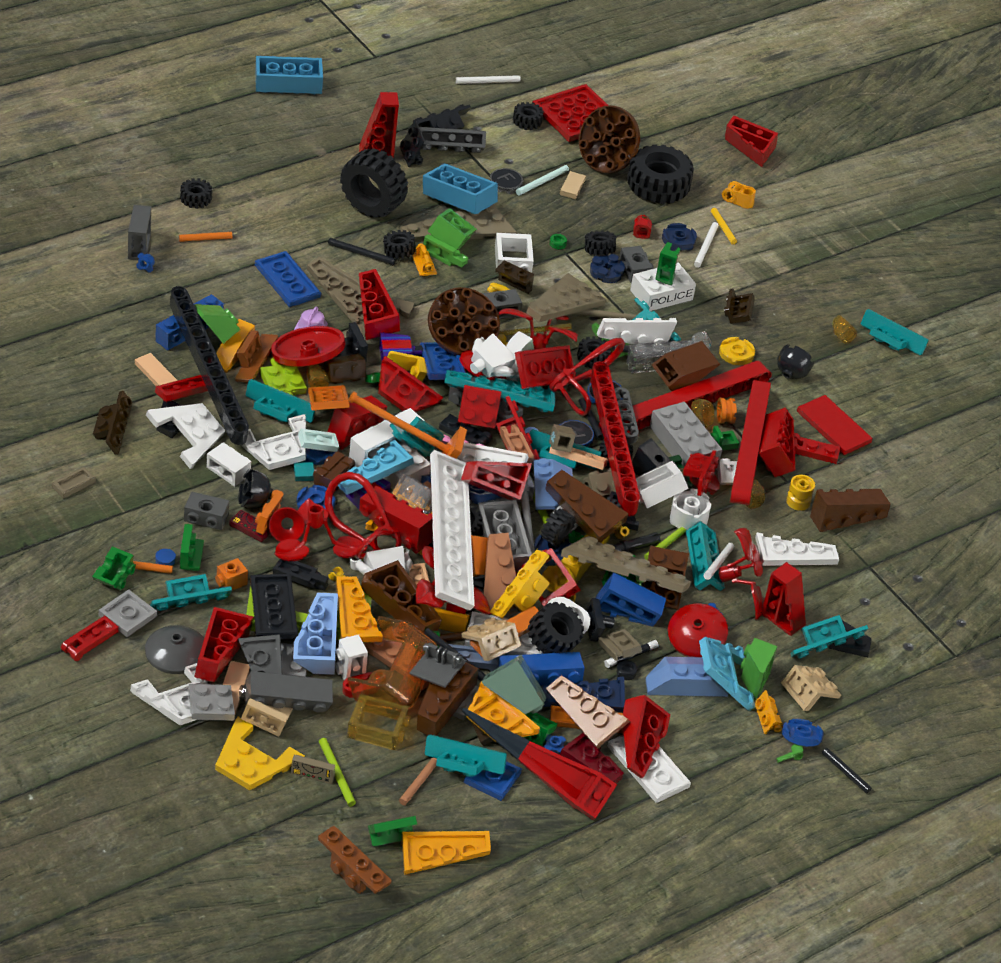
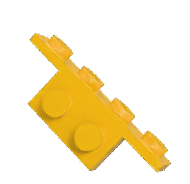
M536 550L531 554L529 560L518 571L512 583L506 587L500 599L494 603L493 608L490 610L493 616L502 619L512 605L520 612L533 607L550 584L538 572L549 558L547 553Z

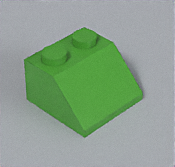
M449 208L438 215L428 232L431 236L460 250L477 229Z
M194 304L197 313L223 344L241 330L236 325L239 321L228 309L224 310L220 305Z
M754 638L751 645L747 644L743 654L746 658L744 657L740 669L743 670L741 679L748 691L753 693L755 700L758 699L771 673L777 646Z

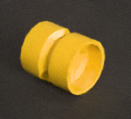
M796 475L792 478L786 499L789 507L798 511H803L810 507L815 489V482L812 478L806 475Z

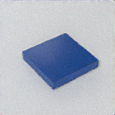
M506 761L503 774L482 770L476 776H466L464 783L502 801L520 776L522 768Z

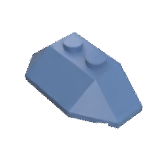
M541 458L534 460L536 510L556 509L559 506L545 490L547 481L561 469L573 477L572 468L553 459Z
M664 657L645 679L647 695L728 697L729 693L705 672L702 657Z

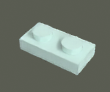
M300 429L298 433L302 448L337 452L339 449L335 433Z

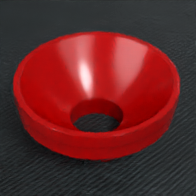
M279 508L270 517V533L280 542L285 539L297 540L304 532V518L294 508ZM284 518L292 519L293 527L290 529L283 528L282 520Z

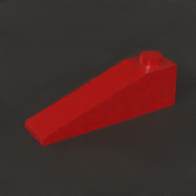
M646 695L626 699L623 716L630 721L623 727L627 769L640 778L645 776L653 761L652 755L654 751L659 749L661 738H664L667 734L671 715Z

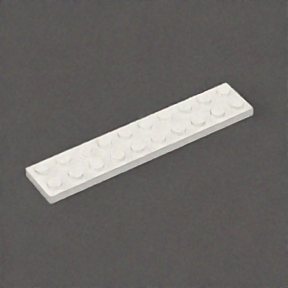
M434 450L430 454L435 597L471 610L475 605L469 485L461 481L466 463Z

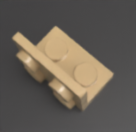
M488 618L484 620L483 624L470 626L467 628L468 631L462 633V638L479 642L484 661H490L521 646L515 623L507 622L506 620Z
M794 665L781 682L804 711H809L820 696L838 699L841 696L837 686L827 679L826 673L819 667Z
M250 698L241 719L279 737L293 708H274Z

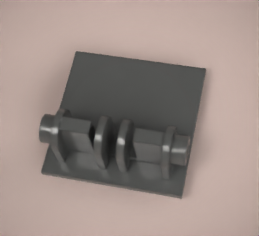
M431 642L425 643L423 646L425 654L409 674L446 688L467 660L463 659L460 653H454L449 651V649L444 650V647L438 648V646L433 645Z

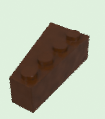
M562 469L547 481L545 490L565 511L576 518V523L588 536L596 538L598 542L601 543L626 522L627 512Z
M466 662L446 688L430 682L417 715L418 731L426 735L437 736L477 685V667Z

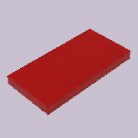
M569 345L515 352L522 389L548 386L564 369L574 367ZM564 377L563 379H561L558 383H561L562 381H564V380L566 379V377Z
M826 395L800 405L797 408V412L831 444L840 446V452L843 455L872 443L873 438Z

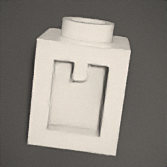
M728 458L719 460L718 468H715V470H718L720 485H733L737 461H730Z

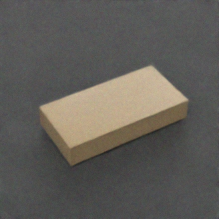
M570 171L560 190V195L576 199L586 180V175Z

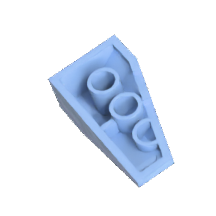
M317 593L309 609V614L301 626V631L294 641L293 661L313 674H335L338 593Z

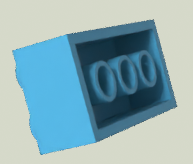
M256 56V92L322 94V58Z
M444 163L423 175V194L443 201L446 204L456 206L458 209L466 210L471 214H478L498 202V183Z

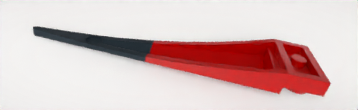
M466 708L461 709L468 718L570 806L578 809L590 819H596L617 786L615 782L596 770L537 745Z

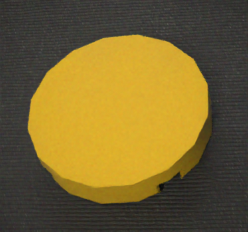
M730 337L722 341L719 354L726 362L740 366L752 362L755 348L746 339L743 341L739 340V337Z

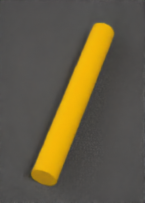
M712 208L711 213L732 245L736 244L737 239L717 208Z

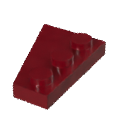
M584 733L580 734L561 750V756L602 773L616 784L623 778L624 772L609 756H605L600 751L601 747L597 749Z

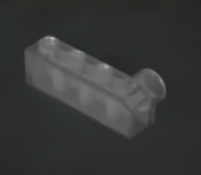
M698 332L693 335L691 340L629 345L626 362L631 373L653 372L656 370L651 364L664 354L703 341L707 348L710 349L712 342L708 333Z

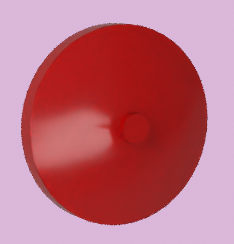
M310 326L285 333L273 342L271 346L272 356L276 362L286 366L315 365L339 355L345 348V338L340 330L333 327Z

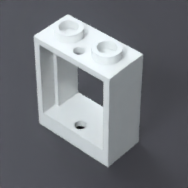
M496 233V268L505 260L532 273L533 250L531 234ZM502 251L526 252L527 258L503 257Z
M673 461L636 478L640 494L639 504L643 503L646 508L689 489L682 472Z

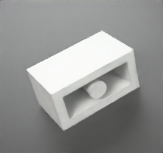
M224 442L207 453V468L235 487L246 479L243 476L248 469H251V461L247 457H244Z

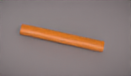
M232 232L179 235V242L232 239L233 236Z
M133 561L136 564L135 569L169 574L173 572V566Z

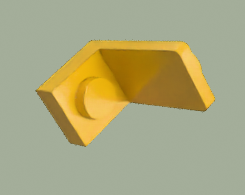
M395 351L389 352L387 356L404 370L410 371V374L421 382L427 374L424 357Z

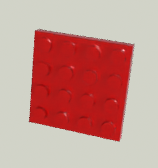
M587 84L533 100L535 105L538 104L539 107H542L543 117L568 142L579 139L584 121L594 110L603 106H609Z

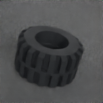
M553 602L543 606L529 621L528 630L530 632L528 635L529 638H532L531 643L536 645L538 651L541 650L543 654L570 652L581 642L584 636L582 633L584 626L581 625L583 622L578 618L577 612L574 613L572 611L573 608L570 606L566 607L564 603Z

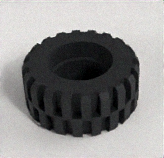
M657 144L650 147L644 146L638 150L635 158L633 157L630 160L627 181L635 195L641 196L643 200H649L651 203L671 204L675 201H680L690 191L694 167L686 154L684 155L681 150H676L675 147L657 146Z
M378 149L360 151L344 165L340 177L341 188L346 194V199L360 213H365L366 216H373L374 218L387 216L405 200L408 193V181L405 179L406 174L404 170L400 168L401 165L396 163L392 156H388L384 151L379 152ZM369 177L378 185L379 189L372 184Z

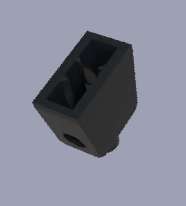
M650 438L638 447L632 465L634 473L641 476L671 461L654 440Z

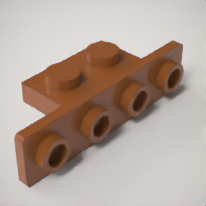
M250 331L237 352L241 369L235 377L236 382L248 383L250 379H255L260 371V367L263 366L271 353L273 342L279 338L278 335L261 334L259 336L258 331Z
M335 826L318 835V840L331 852L330 867L335 874H339L350 888H353L360 894L366 890L367 886L373 893L377 894L391 884L392 880Z

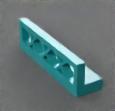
M700 521L686 530L694 585L698 590H702L711 584L721 591L725 586L724 582L720 580L719 568L709 580L704 578V573L719 556L716 532Z

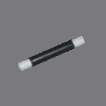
M653 640L641 645L642 652L635 654L633 657L658 648V642ZM620 656L617 661L610 658L605 660L604 664L609 668L633 657L623 658Z

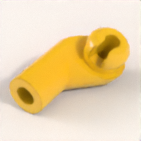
M495 282L490 283V286L487 288L488 292L510 290L506 286Z
M620 526L613 533H615L616 538L623 539L629 534V529Z

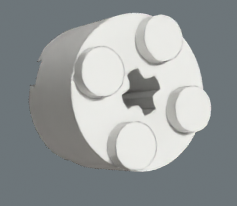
M690 489V491H683L674 495L670 512V523L677 528L683 527L686 530L700 521L707 525L711 509L708 495L703 492L702 496H697L698 489Z

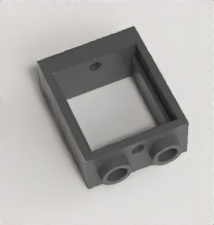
M133 206L128 230L129 260H139L137 257L139 253L147 254L151 237V206Z

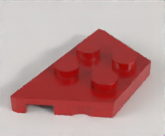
M385 356L383 358L379 395L400 410L405 411L411 408L415 413L441 402L443 399L441 395Z

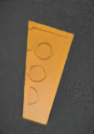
M336 577L341 639L359 634L362 642H382L383 635L378 630L376 619L371 614V608L365 600V594L358 578Z
M489 831L402 832L404 875L490 855L491 852Z

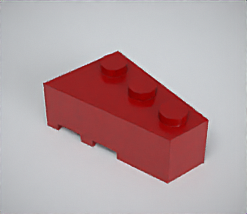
M733 116L726 125L725 140L759 166L763 167L776 148L778 133Z
M372 395L363 398L379 408L387 410L388 406ZM349 402L350 408H337L334 410L327 432L336 434L339 449L342 450L350 445L351 437L383 422L384 419L354 402Z

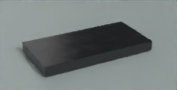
M291 574L250 575L256 637L280 635L281 639H296L298 637Z

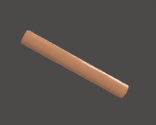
M431 758L399 799L400 804L406 805L436 767V758Z

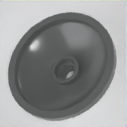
M182 625L160 628L153 632L146 641V658L153 667L162 672L183 674L185 667L198 662L204 637L196 630Z

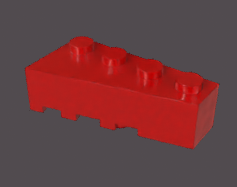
M380 92L359 144V152L365 149H378L379 152L384 151L388 156L394 158L399 110L397 92Z
M372 269L359 273L365 339L369 340L380 337V333L399 332V314L377 270Z
M786 407L766 414L759 454L764 460L767 470L771 471L774 477L796 470L794 419Z
M378 486L374 487L388 522L392 527H396L399 530L401 543L407 549L417 554L424 546L429 545L433 541V519L431 513L426 515L423 513V509L419 507L412 508L407 501L403 499L399 501L392 493ZM366 493L360 498L359 511L363 516L372 519L378 527L384 526V520L370 496Z
M217 607L213 608L198 658L195 678L211 682L217 680L240 649L239 638L249 637L254 619L253 616Z

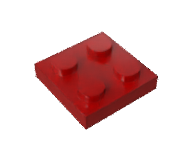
M464 385L458 423L495 429L501 391Z

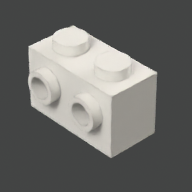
M359 634L339 639V648L336 649L338 659L335 663L337 674H341L343 680L348 677L366 673L368 651Z

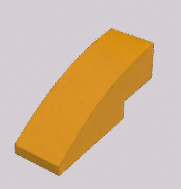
M238 319L239 323L236 325L241 330L224 344L221 343L216 354L225 373L239 360L237 358L238 349L241 348L250 331L255 330V325Z

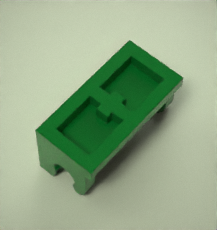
M667 242L660 252L655 280L672 286L680 248L678 247L676 251H671L672 243Z

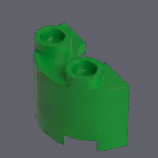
M112 546L105 556L103 565L99 566L93 574V580L122 590L126 584L127 577L135 571L134 555Z

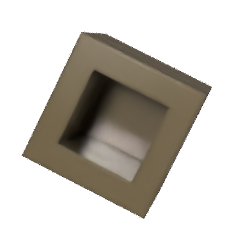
M554 424L549 443L552 449L571 453L576 434L571 427Z

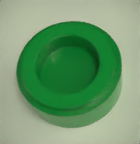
M554 234L550 237L549 244L552 248L561 250L566 247L567 238L562 234Z

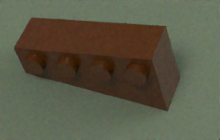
M817 489L810 517L818 530L823 532L887 518L891 503L881 489H860L859 491L846 489L845 492H838L837 489H830L829 492H824L823 489Z
M398 560L364 574L361 583L362 590L418 640L421 641L427 638L423 634L427 628L432 631H438L442 622L441 617L432 606L416 603L417 585Z

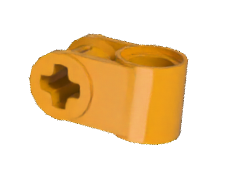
M731 181L728 188L722 191V197L727 202L745 209L754 206L756 190L753 187L743 185L737 181Z

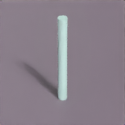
M564 165L518 188L516 194L520 196L569 171V167Z

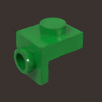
M718 425L713 427L711 436L722 448V451L738 449L739 441L733 431L721 432Z

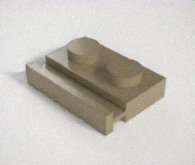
M626 629L607 634L606 638L598 637L599 645L615 661L620 656L630 658L642 652L641 645Z

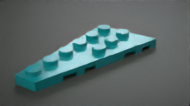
M446 371L444 383H447L450 387L464 388V385L501 391L500 398L505 402L506 397L510 396L511 401L515 400V402L524 407H537L538 410L543 412H553L555 392L549 386L548 389H543L542 387L522 389L521 381L495 378L492 381L482 375L473 378L468 373Z

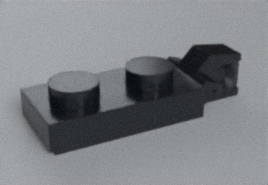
M279 559L273 568V574H291L293 582L324 591L328 587L329 577L321 575L318 572V568L301 562Z

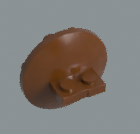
M603 106L594 110L584 121L579 134V148L584 161L592 169L602 173H615L626 168L630 164V160L633 157L635 158L640 145V130L635 118L630 112L617 106Z
M458 287L444 291L434 300L428 313V327L433 339L441 348L451 354L461 356L463 352L472 350L477 338L483 337L486 340L491 334L498 337L500 319L495 306L485 295L474 289Z

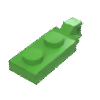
M429 234L424 237L423 244L427 248L426 251L435 259L449 266L458 265L461 268L468 263L469 258L464 254H460V251Z

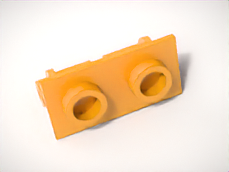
M422 243L418 244L416 252H414L412 257L419 275H437L430 254L426 251V246Z
M765 690L755 701L764 734H767L769 730L780 732L783 723L780 716L776 715L778 710L775 699L768 696V692Z

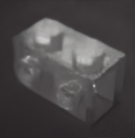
M402 474L392 494L399 501L402 499L407 501L412 508L419 507L423 509L424 514H430L432 507L431 488L409 475Z

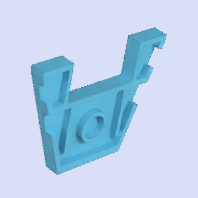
M708 637L699 641L700 653L703 658L705 672L748 711L754 709L753 693L738 684L734 662L741 665L745 657L743 655V647L737 646L734 648L730 643L723 645L721 641Z

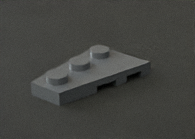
M280 635L239 638L251 671L283 675Z

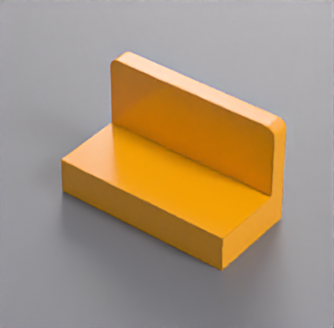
M434 608L442 619L439 629L451 632L466 631L470 615Z

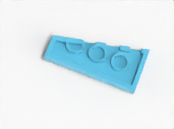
M393 439L389 442L390 446L380 448L376 451L377 455L371 459L369 457L362 461L363 464L360 467H353L347 472L361 474L372 484L414 464V460ZM354 480L342 481L338 485L346 495L363 488L360 483Z

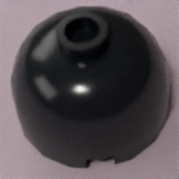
M787 344L783 346L777 358V365L782 375L787 379H801L807 376L814 366V362L810 361L811 355L798 346L790 348V345Z
M248 469L243 478H246L245 483L240 484L238 503L244 508L257 509L262 507L267 500L271 499L273 489L271 488L269 478L265 474L257 470Z

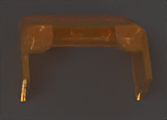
M379 616L377 620L384 640L402 643L390 670H376L370 675L368 681L349 677L347 681L355 701L408 710L415 705L426 681L410 675L409 672L425 654V651H423L424 644L430 642L436 646L437 644L408 621Z

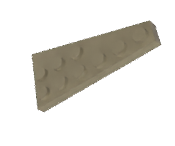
M494 204L478 214H471L466 210L456 211L458 215L477 229L469 240L484 239V236H494V239H496V233L517 234ZM437 217L401 226V232L403 230L410 231L411 234H414L415 242H424V237L427 234L431 235L428 230Z

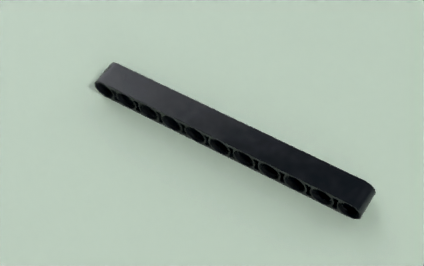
M182 286L173 287L170 295V308L230 441L235 445H243L247 441L249 424L188 291Z

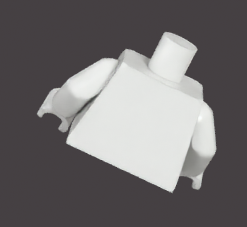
M491 334L486 340L483 337L475 340L472 348L473 356L471 358L473 363L470 365L473 373L477 374L481 371L488 378L492 376H506L508 380L514 381L520 378L515 373L516 370L514 368L511 369L516 357L494 334Z
M403 546L366 552L363 561L358 558L357 561L350 559V567L352 570H358L364 575L369 571L398 560L409 574L413 562L409 556V549H406V552H404Z

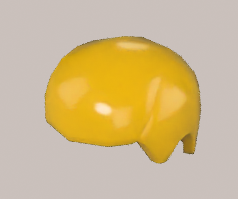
M558 565L548 566L542 574L550 583L546 589L551 593L569 582ZM565 566L569 574L574 579V575L571 569Z

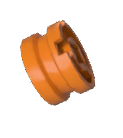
M725 398L718 399L717 421L719 424H724L725 422L729 424L735 423L736 417L734 416L737 413L736 403H733L735 398H729L728 400H725Z

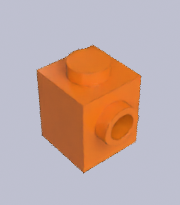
M238 558L217 566L216 583L222 588L231 586L232 591L243 587L248 583V570Z

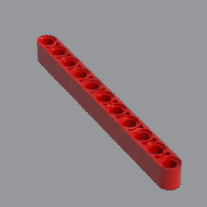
M599 361L593 364L591 385L618 502L622 510L628 513V516H633L638 511L640 494L608 364Z
M754 361L633 405L638 430L650 426L653 410L684 401L691 410L716 402L719 398H727L751 389L753 380L768 382L772 373L761 361ZM623 420L624 423H631L628 420Z
M757 380L752 382L730 503L750 504L771 382Z

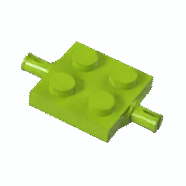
M274 358L270 360L272 366L260 367V375L265 385L293 396L306 394L307 387L297 367L279 365Z

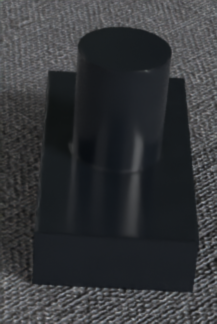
M592 598L585 609L590 617L588 633L590 641L598 642V637H601L605 628H613L615 620L614 617L602 615L600 600Z

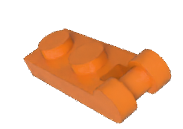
M273 490L270 502L265 503L262 513L259 512L255 519L257 524L256 532L264 534L269 527L270 517L281 507L280 502L284 495L282 491Z

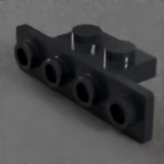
M462 104L453 110L446 109L437 115L432 113L424 119L419 117L413 120V123L416 121L419 127L429 125L430 128L463 129L464 123L460 116L466 114L471 109V106H464Z

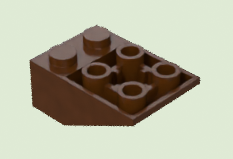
M703 341L666 353L651 365L668 388L674 391L697 383L721 364Z
M650 546L648 561L651 565L668 569V572L685 576L689 553ZM657 581L643 582L642 587L666 598L664 607L679 609L682 593L660 587L656 584Z

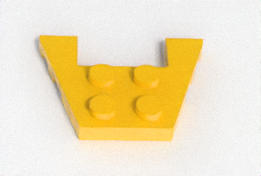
M238 716L215 764V770L246 789L252 790L271 780L273 775L290 770L294 754L305 757V755L289 746L275 760L243 741L253 731V725Z

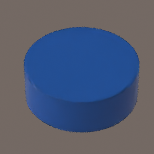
M160 549L156 552V564L170 566L175 564L176 554L171 549Z

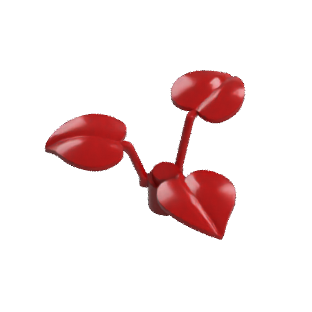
M511 308L502 309L499 312V315L512 314L529 320L530 338L533 339L534 349L546 348L554 332L563 333L577 342V333L568 329L551 327L552 319L548 320L544 333L537 332L534 335L532 316ZM561 316V317H557V318H555V319H556L557 321H558V320H569V317H567V316Z
M308 498L298 509L304 518L306 526L303 541L285 539L276 546L274 553L276 557L285 561H298L305 558L309 554V548L305 544L310 526L312 528H320L322 524H324L332 544L335 545L333 547L334 554L339 557H355L362 541L350 536H341L336 541L327 523L329 516L327 510ZM368 545L363 549L361 553L367 550Z
M739 528L734 533L741 542L745 556L733 563L727 564V566L719 567V577L722 582L732 581L733 584L751 585L756 620L762 615L764 604L761 588L756 585V582L740 580L738 578L742 576L741 570L753 567L757 577L762 576L763 566L759 558L758 549L753 544L750 531L747 528ZM746 559L752 561L751 564L744 566L737 565Z
M424 546L422 550L423 559L434 569V548ZM424 579L417 583V604L441 608L447 601L435 597V579L432 583ZM474 587L475 606L473 608L490 615V606L486 597L480 590Z

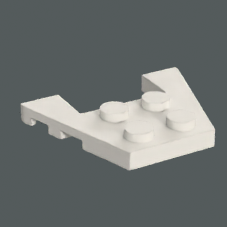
M203 403L150 409L146 413L147 418L155 427L172 421L193 447L181 452L180 458L190 469L225 433V429Z
M305 414L289 418L292 432L256 441L251 429H249L247 441L241 446L268 470L305 461L306 448L301 447L298 436L300 429H306Z
M197 663L185 667L184 674L192 682L189 684H208V681L194 677ZM148 679L131 684L130 691L178 725L195 721L191 718L188 695L189 684L161 693L157 692Z

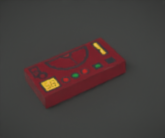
M240 510L229 520V526L261 543L271 534L269 527L264 534L256 532V517L243 510Z

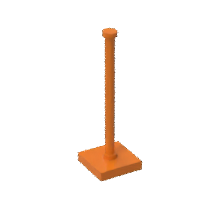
M354 391L349 397L348 402H354L438 448L443 454L457 459L462 452L467 429L461 426L450 441L444 444L359 397Z

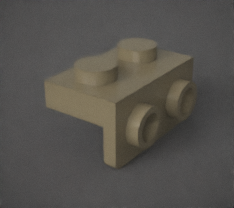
M611 468L603 473L599 471L590 472L589 476L584 479V483H588L589 488L603 497L610 496L611 491L616 492Z

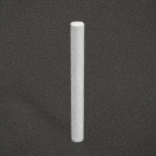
M520 75L456 77V84L520 82Z
M716 222L712 223L695 260L694 266L697 268L701 266L719 226Z
M728 543L704 573L705 579L709 580L734 549L733 543Z

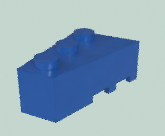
M614 572L596 595V599L600 600L602 612L611 613L610 616L615 618L617 615L629 618L628 621L652 627L662 616L666 598Z

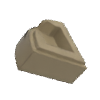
M397 299L396 304L400 306L401 315L410 318L414 309V302Z

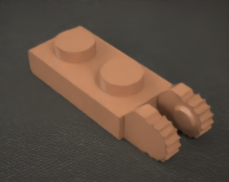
M511 425L510 434L505 426L500 427V435L507 449L526 453L529 457L527 463L533 462L534 455L517 425Z

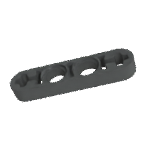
M618 387L614 389L619 408L628 409L626 411L620 410L628 444H633L638 439L639 430L630 394L627 389ZM623 420H628L631 423H624Z

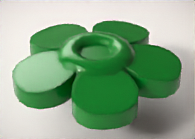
M572 530L573 532L568 535L570 543H575L584 537L580 532H575V530Z

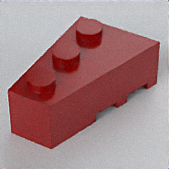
M466 462L461 481L508 500H521L532 463Z
M786 562L771 573L762 615L792 636L806 625L802 573Z

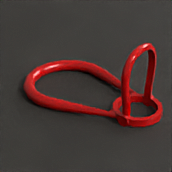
M613 338L605 342L574 367L564 369L550 383L549 388L553 392L560 391L577 414L586 416L590 412L591 401L587 392L578 381L591 378L592 369L576 377L575 370L609 348L617 345L615 350L603 361L609 366L624 350L625 341L622 338ZM564 377H566V379H565L564 381H562L561 383H558L561 379H563ZM572 383L580 391L586 401L585 412L575 405L563 387Z
M346 472L337 475L329 483L325 492L324 502L325 509L329 515L328 518L340 531L362 541V544L356 551L358 559H364L366 553L361 554V552L367 545L373 547L374 550L371 551L381 550L377 544V537L381 535H394L396 547L401 546L402 541L398 533L399 530L396 527H392L388 522L379 498L369 480L361 474ZM354 480L360 483L367 491L385 522L384 526L378 527L367 538H364L342 523L334 513L332 505L333 493L342 481Z

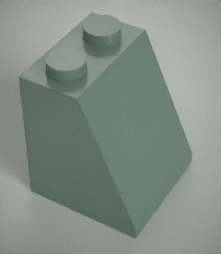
M522 655L486 674L482 680L484 686L524 714L528 712L534 714L543 708L546 695Z

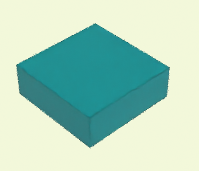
M313 462L294 463L295 481H314Z

